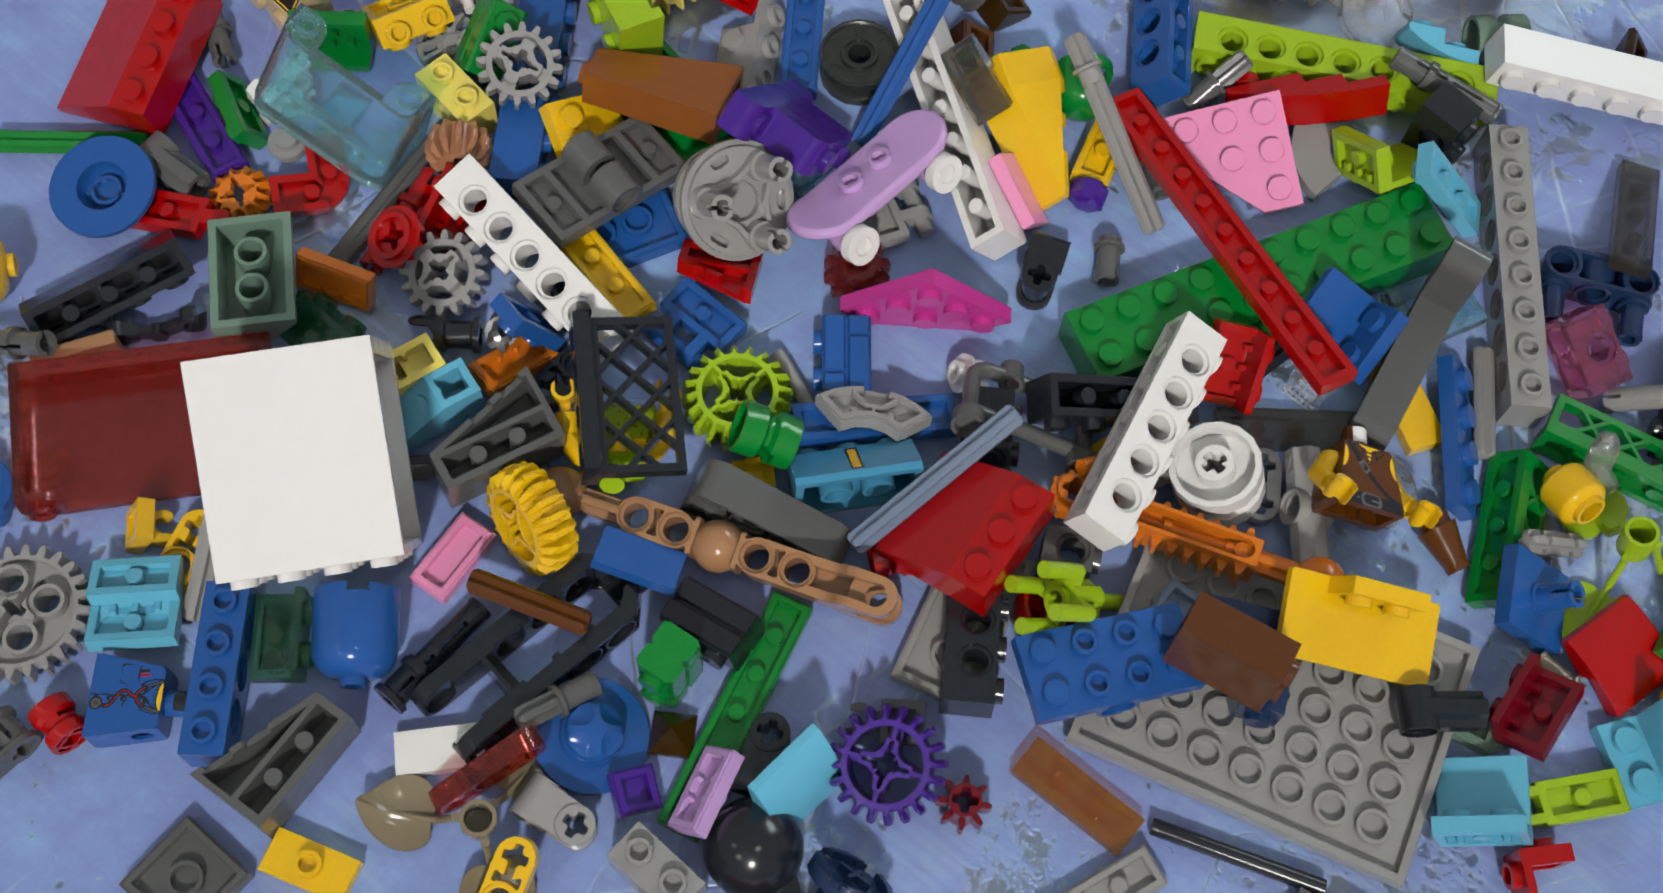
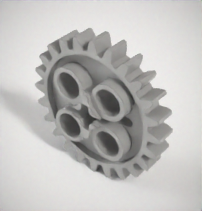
M24 544L20 555H17L9 546L5 547L4 559L0 560V643L2 642V645H0V682L6 676L10 683L17 686L22 674H24L31 682L35 683L38 679V670L42 668L53 676L55 675L53 664L55 661L60 660L69 665L71 661L66 652L70 648L79 651L84 649L76 639L78 635H85L87 625L83 622L88 620L90 607L86 606L90 604L86 597L89 579L84 574H80L82 569L74 561L68 563L69 559L60 551L53 555L46 546L42 545L38 552L35 553L29 544ZM24 579L22 586L18 590L9 593L11 586L15 582ZM60 599L58 606L54 610L45 612L47 605L51 601ZM33 635L31 643L26 648L18 650L20 642L25 637Z

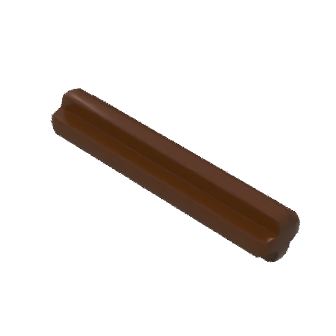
M479 568L471 572L466 584L467 590L471 594L578 635H585L592 622V613L587 609Z

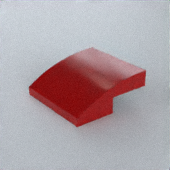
M1622 594L1561 640L1577 675L1580 674L1582 677L1590 679L1607 715L1619 718L1663 684V660L1652 652L1660 634L1629 595Z

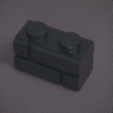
M689 576L685 577L675 591V596L670 598L660 612L659 617L661 623L663 621H670L699 640L701 658L718 670H721L725 665L734 671H739L749 657L750 651L754 650L765 633V628L759 615Z

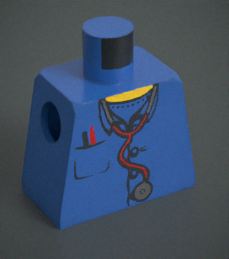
M97 653L82 737L96 748L166 740L170 736L173 717H183L188 691L178 690V678L167 667Z

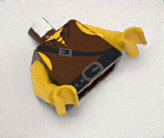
M1361 426L1343 428L1341 430V441L1321 451L1307 472L1309 480L1314 483L1312 512L1372 531H1378L1402 518L1408 519V523L1412 527H1422L1424 524L1427 528L1433 529L1443 514L1442 510L1433 502L1428 500H1420L1418 502L1404 492L1396 475L1393 457L1389 452L1367 446V430Z

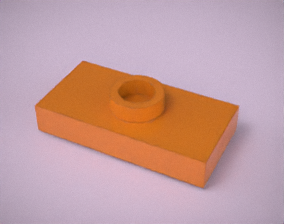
M304 246L296 253L297 286L369 312L375 306L376 273Z
M518 336L514 343L508 346V351L500 353L497 348L469 363L468 370L476 383L491 398L497 392L501 393L517 378V373L526 365L534 377L559 352H554L541 345L535 348L521 336Z

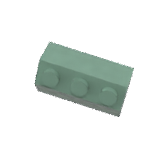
M290 211L207 220L210 329L223 351L265 346L297 323L292 214Z

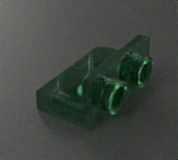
M299 290L296 293L297 323L279 336L290 346L367 335L365 333L367 327L355 317L342 314L337 309L339 303L327 293L318 291L315 294Z

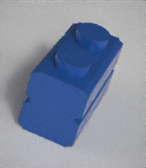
M824 315L822 317L821 330H813V354H821V367L813 366V391L824 392L845 386H864V390L872 391L871 317L868 315H849L848 317L844 315Z

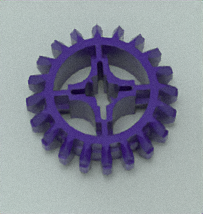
M883 703L881 709L882 717L879 718L875 708L867 706L865 707L867 722L864 723L859 715L852 714L849 716V719L855 730L852 732L844 726H840L837 729L839 736L847 741L845 745L835 742L830 744L834 752L841 753V760L834 762L831 766L833 769L841 768L842 776L830 779V785L834 787L845 783L847 790L842 792L837 799L840 803H843L853 796L857 801L851 807L850 813L854 816L858 815L864 806L868 807L866 822L870 824L876 821L879 811L883 812L885 826L893 825L894 811H898L900 820L904 824L911 821L909 806H912L915 812L921 816L927 812L925 805L920 800L923 796L933 803L939 799L938 794L929 788L931 783L937 786L946 785V778L934 775L935 768L942 769L949 766L948 760H935L934 752L944 750L946 744L945 742H937L931 745L928 739L938 732L937 727L930 726L922 732L919 727L924 722L925 715L918 713L911 722L907 721L909 715L908 706L902 705L898 710L897 717H893L891 703ZM881 726H892L889 737H886L883 747L878 751L857 747L861 739L868 732ZM905 732L917 742L922 752L924 768L912 764L904 757L902 749ZM892 750L891 753L896 756L893 761L898 760V767L907 769L909 772L895 770L889 772L886 778H884V775L880 772L883 767L878 768L877 761L867 757H886L889 751ZM853 760L868 767L872 772L873 783L871 788L873 791L871 796L859 785L854 774ZM897 777L920 782L912 794L905 799L895 802L884 801L886 792L889 791L892 782Z

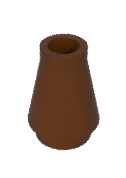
M1447 511L1443 512L1433 529L1427 528L1424 524L1422 527H1416L1420 534L1417 538L1442 566L1447 576L1471 565L1465 553L1456 519L1451 520Z

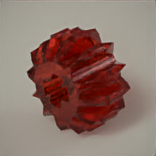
M879 246L874 258L863 266H856L846 261L841 252L833 247L832 255H827L824 260L826 271L823 274L825 285L831 286L830 293L833 298L890 281L888 272H890L891 264L888 258H883L884 251L881 246Z

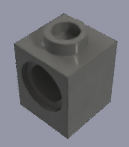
M1048 523L1042 536L1037 565L1043 560L1069 562L1062 557L1061 551L1071 550L1080 558V561L1072 563H1080L1086 569L1084 579H1089L1091 573L1097 575L1101 564L1102 550L1097 549L1094 544L1073 529ZM1036 567L1035 577H1039L1038 574H1037V567Z

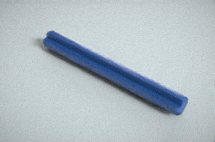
M924 0L852 133L853 138L851 141L863 147L878 134L951 0Z

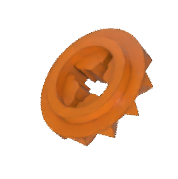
M246 165L243 169L239 170L229 167L228 174L222 178L215 177L216 184L214 188L208 190L210 199L216 206L215 210L221 209L231 212L232 217L265 214L272 203L268 179L260 170H252ZM237 186L245 191L243 193L244 199L242 200L244 206H241L234 198Z

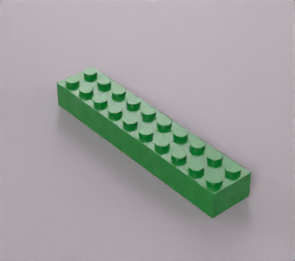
M1413 183L1259 240L1258 242L1301 298L1305 300L1330 266L1337 268L1370 296L1431 273L1453 241V238L1421 186ZM1211 258L1065 312L1058 336L1078 374L1139 377L1166 323L1187 311L1193 313L1211 328L1216 317L1258 326L1270 334L1271 332L1216 259Z

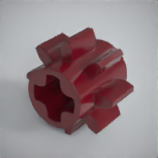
M965 775L962 783L956 786L948 779L944 788L949 796H939V799L935 802L936 806L945 808L940 824L943 825L950 821L952 824L957 825L956 830L959 835H961L964 827L972 824L977 830L981 829L983 822L978 813H990L992 809V804L982 802V796L987 786L982 785L977 788L970 784L969 775ZM959 797L967 798V805L970 806L967 813L960 812V806L957 804Z

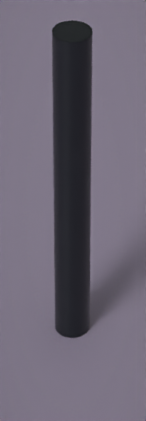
M1155 817L1151 823L1149 835L1298 889L1303 887L1311 893L1325 892L1327 879Z

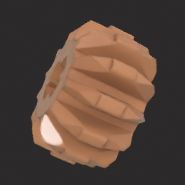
M460 117L458 121L453 122L443 119L441 124L431 126L427 140H425L424 153L426 154V160L430 162V168L435 171H441V174L447 163L457 165L469 153L487 170V167L490 165L493 149L492 138L488 136L487 128L477 127L476 121L467 123L463 122Z

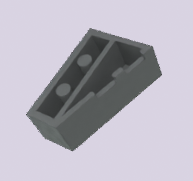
M317 691L267 723L268 727L244 743L240 741L230 747V752L205 768L201 766L190 773L204 788L271 839L274 838L278 828L284 826L362 732L350 715Z

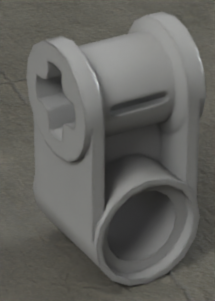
M538 772L533 774L509 809L511 813L541 833L544 832L571 850L587 848L597 835V824L593 813L586 806L569 796L556 783ZM580 817L584 818L583 824L587 832L584 835L576 833L572 838L568 837L569 830L565 823L568 820L576 822Z

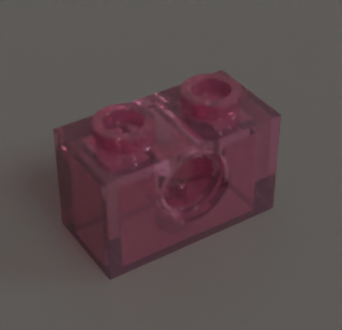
M1603 303L1579 307L1545 323L1547 344L1569 397L1573 399L1596 397L1633 379L1629 368L1628 356L1620 346L1614 331L1613 319L1606 311Z

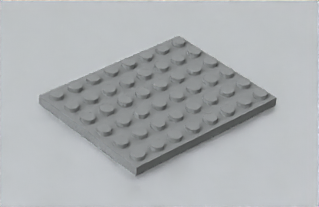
M1145 546L1117 615L1151 608L1172 577L1197 594L1203 591L1211 596L1219 595L1276 610H1281L1285 585L1252 574L1248 582L1239 579L1234 586L1229 585V575L1222 573L1219 578H1216L1212 569L1205 567L1203 571H1200L1197 564L1188 562L1185 566L1181 564V558L1172 556L1168 560L1165 558L1164 552L1156 550L1152 554L1149 553L1148 547ZM1437 631L1428 685L1433 686L1435 691H1467L1481 649ZM1298 659L1294 660L1300 662L1301 666L1289 686L1285 715L1274 727L1269 726V728L1265 729L1254 728L1245 725L1243 719L1230 716L1225 694L1208 685L1199 690L1141 702L1136 707L1116 715L1100 717L1097 716V713H1092L1074 718L1065 740L1066 743L1396 889L1404 885L1453 732H1440L1436 735L1422 738L1402 737L1399 735L1394 690L1404 685Z

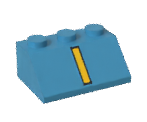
M885 437L874 444L859 446L858 443L850 442L841 444L832 450L818 451L813 448L799 450L786 472L790 495L825 514L883 505L922 474L924 465L912 438L904 439L897 443L891 437Z

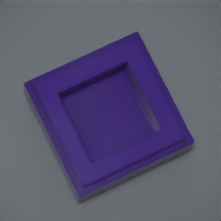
M652 763L612 772L606 776L617 820L658 810L663 807Z

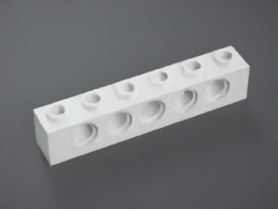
M470 153L434 185L435 189L444 197L439 202L442 208L455 221L461 216L469 224L464 230L467 235L480 248L487 244L495 252L490 257L492 262L506 276L512 271L521 280L515 285L517 289L531 303L538 299L547 308L541 314L558 332L563 327L569 332L572 311L591 309V317H623ZM487 199L484 209L474 213L475 206L480 201ZM513 227L512 233L507 239L499 240L500 234L505 228ZM539 254L537 263L531 268H525L526 260L531 255ZM564 281V290L559 295L551 297L553 286L558 282ZM614 330L597 331L598 341L611 352L625 340ZM600 355L601 364L605 360V358Z
M1190 311L1166 323L1063 521L1064 524L1103 552L1120 545L1125 546L1135 537L1139 529V525L1136 522L1142 510L1146 509L1156 495L1154 486L1159 476L1170 467L1173 461L1171 452L1176 442L1181 440L1188 431L1190 422L1187 420L1192 410L1204 399L1207 392L1204 386L1209 376L1214 374L1222 363L1223 357L1220 354L1227 339ZM1113 495L1116 497L1118 505L1115 503Z

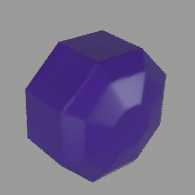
M1091 177L1076 178L1070 189L1068 200L1077 209L1084 212H1099L1103 209L1109 190L1101 181Z

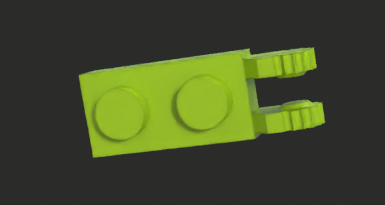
M1617 768L1538 781L1530 785V800L1532 799L1537 813L1532 815V829L1540 826L1542 829L1625 815L1631 812Z

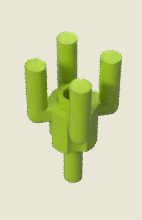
M1043 560L1037 565L1039 577L1009 575L1004 581V587L1009 593L1038 594L1044 598V607L1047 612L1046 618L1019 617L1014 624L1015 631L1019 635L1062 627L1066 625V622H1092L1099 618L1100 610L1118 611L1124 599V595L1104 593L1101 586H1096L1089 579H1084L1086 569L1080 563Z

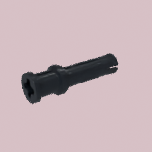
M471 597L415 655H405L400 660L402 665L384 683L378 682L373 687L376 693L392 709L402 715L407 710L406 704L411 700V694L416 686L459 649L478 627L491 617L490 612L481 602ZM463 624V627L439 650V647ZM431 656V660L425 665L424 662ZM409 678L410 680L407 682V684L398 692V688Z

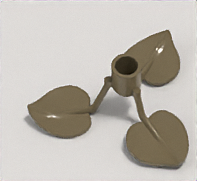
M531 734L509 742L494 756L489 770L490 779L497 787L505 791L489 802L483 799H474L467 802L462 807L460 813L454 812L448 815L436 816L434 813L438 808L439 799L434 787L421 776L405 774L390 778L367 793L358 796L355 803L359 816L368 831L382 844L397 851L406 852L423 848L431 838V824L459 823L461 831L467 838L480 841L487 865L474 866L465 874L459 887V893H479L493 858L489 837L497 826V813L495 809L506 802L511 796L515 801L535 772L545 777L547 776L536 761L531 745ZM506 855V857L512 860L511 867L506 875H502L498 871L496 880L510 881L519 888L521 879H512L516 867L518 865H527V862L518 855ZM533 877L527 893H536L535 877ZM495 888L490 893L509 892L503 888Z

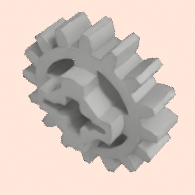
M520 21L518 30L512 31L511 26L508 23H504V34L499 35L494 30L490 31L492 44L481 42L480 51L486 56L476 57V66L486 70L478 73L479 83L490 82L486 88V94L491 96L499 93V105L503 106L510 99L514 101L515 110L520 109L521 101H527L528 105L533 109L536 107V97L539 96L546 102L550 99L548 87L558 89L559 81L553 75H562L563 65L554 62L561 58L560 49L550 50L554 38L550 35L542 40L540 38L541 27L536 26L532 32L526 31L525 22ZM521 42V44L512 47L506 46L510 43ZM537 49L543 55L547 69L537 62L535 58ZM521 60L526 61V68L522 67L519 72L513 70V64L518 65ZM493 63L504 72L502 83L494 73ZM529 84L534 86L530 89L518 90L519 87Z
M443 229L439 239L432 232H427V243L416 248V260L408 261L410 262L409 268L399 269V274L409 279L401 288L406 293L412 294L408 301L416 307L422 305L421 311L427 315H433L436 311L437 315L448 316L449 310H452L454 314L461 317L463 316V305L467 304L475 308L477 304L473 296L476 293L485 295L487 292L480 286V282L490 279V274L481 270V267L488 263V259L482 254L477 255L481 248L474 241L468 243V237L461 232H458L453 237V233ZM450 249L446 254H437L439 251ZM444 269H446V272L448 274V277L445 280L444 276L441 274ZM444 294L453 295V297L447 299H440Z

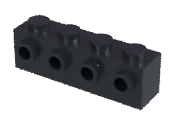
M168 229L18 304L19 311L30 331H52L56 336L58 345L72 341L76 337L75 334L89 327L94 329L102 326L103 322L112 320L114 314L128 307L129 309H135L144 305L152 299V295L164 289L172 290L183 285L189 280V276L196 272L176 237Z
M1048 373L1026 382L1028 424L1044 425V430L1050 432L1069 430L1070 426H1081L1082 433L1105 432L1106 428L1113 427L1138 377ZM1198 406L1192 410L1187 420L1190 424L1199 422Z

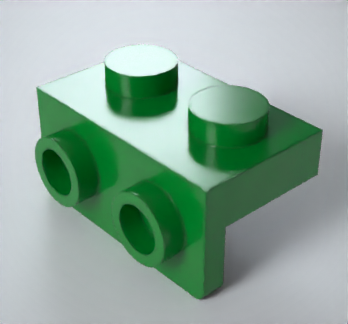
M315 9L288 10L286 23L295 45L293 57L299 60L304 54L314 61L311 70L365 72L371 70L375 39L366 12H356L353 10H344L342 12L318 11Z

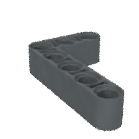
M1455 236L1437 262L1406 315L1410 319L1388 349L1347 426H1361L1367 430V446L1383 451L1386 449L1453 320L1483 279L1495 255Z

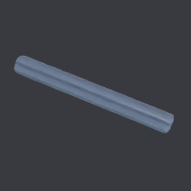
M1010 404L1005 405L847 534L849 543L858 553H866L1023 424L1020 413Z

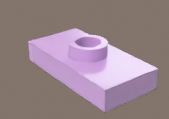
M706 745L667 826L677 833L706 839L721 807L726 802L728 792L745 757L732 749Z

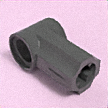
M156 130L139 146L151 159L157 181L170 191L204 197L208 193V187L212 182L209 173L185 157L178 146L164 133Z

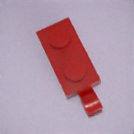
M156 189L154 199L148 211L131 228L155 233H162L170 229L174 236L202 240L205 231H208L207 220L230 218L232 214L221 209L215 210L216 206L210 198Z

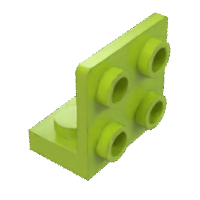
M1346 125L1332 129L1334 162L1341 171V176L1380 195L1397 190L1398 187L1406 184L1416 183L1413 178L1412 165L1414 161H1417V149L1404 143L1390 146Z

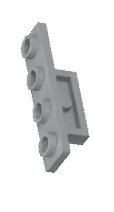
M758 0L754 23L723 29L721 32L716 62L744 67L742 88L774 83L773 76L776 59L780 51L781 31L785 23V14L781 5L775 0Z

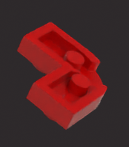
M344 132L303 136L308 173L268 176L273 213L290 211L292 218L320 215L333 210L343 201L348 192L350 182V168Z

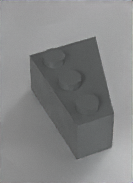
M526 365L517 373V378L501 393L497 392L488 400L486 407L471 420L468 418L429 454L432 472L450 507L453 509L486 493L489 478L513 463L518 464L522 461L527 463L533 462L540 467L566 455L563 452L566 445V434Z

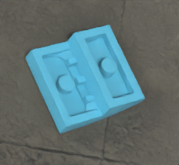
M182 555L93 560L86 597L91 605L84 637V644L88 652L179 646L184 596V559Z
M814 723L809 725L747 786L752 801L770 816L789 814L796 819L799 825L838 787H832L830 779L842 776L841 768L833 769L831 766L839 760L825 736Z

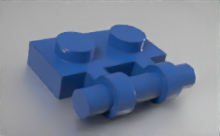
M687 276L660 302V310L667 316H672L675 353L678 357V363L687 370L691 369L692 366L703 368L700 364V359L708 348L714 352L718 347L725 354L733 343L735 344L747 331V323ZM680 327H683L695 337L689 344L675 334ZM663 329L645 330L651 335L650 340L658 347L664 342Z

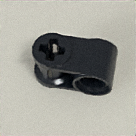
M1033 230L1016 288L1015 296L1022 307L1028 310H1040L1048 305L1058 275H1061L1071 242Z
M766 712L754 719L743 750L740 752L745 759L730 791L751 797L747 786L790 745L789 723L782 715L775 712ZM771 728L777 729L779 739H773L770 745L765 744L761 733L768 734Z

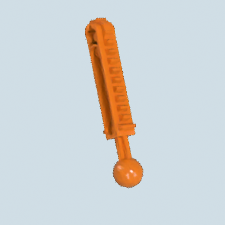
M1069 470V473L1053 478L1050 492L1055 494L1053 516L1056 519L1060 517L1064 520L1074 502V500L1068 498L1069 494L1077 496L1087 475L1080 476L1074 470ZM1113 495V499L1115 503L1118 505L1117 499ZM1155 497L1150 505L1142 510L1136 522L1139 525V529L1131 540L1132 547L1137 548L1141 544L1148 547L1149 553L1153 554L1156 550L1164 552L1165 558L1168 560L1175 556L1181 558V564L1185 566L1188 562L1197 564L1200 571H1203L1205 567L1212 569L1216 578H1219L1222 573L1229 575V585L1234 586L1239 579L1248 582L1252 574L1285 585L1289 567H1300L1330 576L1345 575L1340 564L1329 557L1315 556L1304 560L1302 563L1289 560L1262 550L1265 540L1255 537L1254 528L1250 527L1246 533L1237 531V525L1232 524L1228 528L1221 525L1220 519L1216 518L1213 522L1205 520L1203 513L1194 516L1188 514L1185 507H1182L1181 510L1171 508V502L1166 501L1164 505L1155 502Z

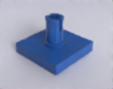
M1520 543L1504 545L1494 624L1539 654L1545 650L1550 656L1560 655L1565 609L1582 608L1585 601L1575 598L1585 597V589L1577 580L1568 582L1569 577Z

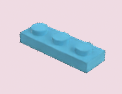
M1434 141L1418 144L1417 161H1414L1412 165L1415 182L1423 187L1430 196L1431 202L1439 207L1446 216L1447 222L1454 226L1462 238L1478 236L1481 202Z

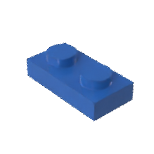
M499 293L489 304L500 317L497 320L499 327L512 338H516L519 335L535 348L541 345L554 352L567 341L543 317L542 312L507 295Z

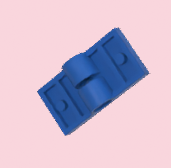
M1179 602L1099 618L1092 622H1081L1015 636L1011 641V646L1036 726L1097 713V716L1100 717L1116 715L1136 707L1141 702L1202 689L1206 685L1205 683L1162 661L1180 623L1184 619Z

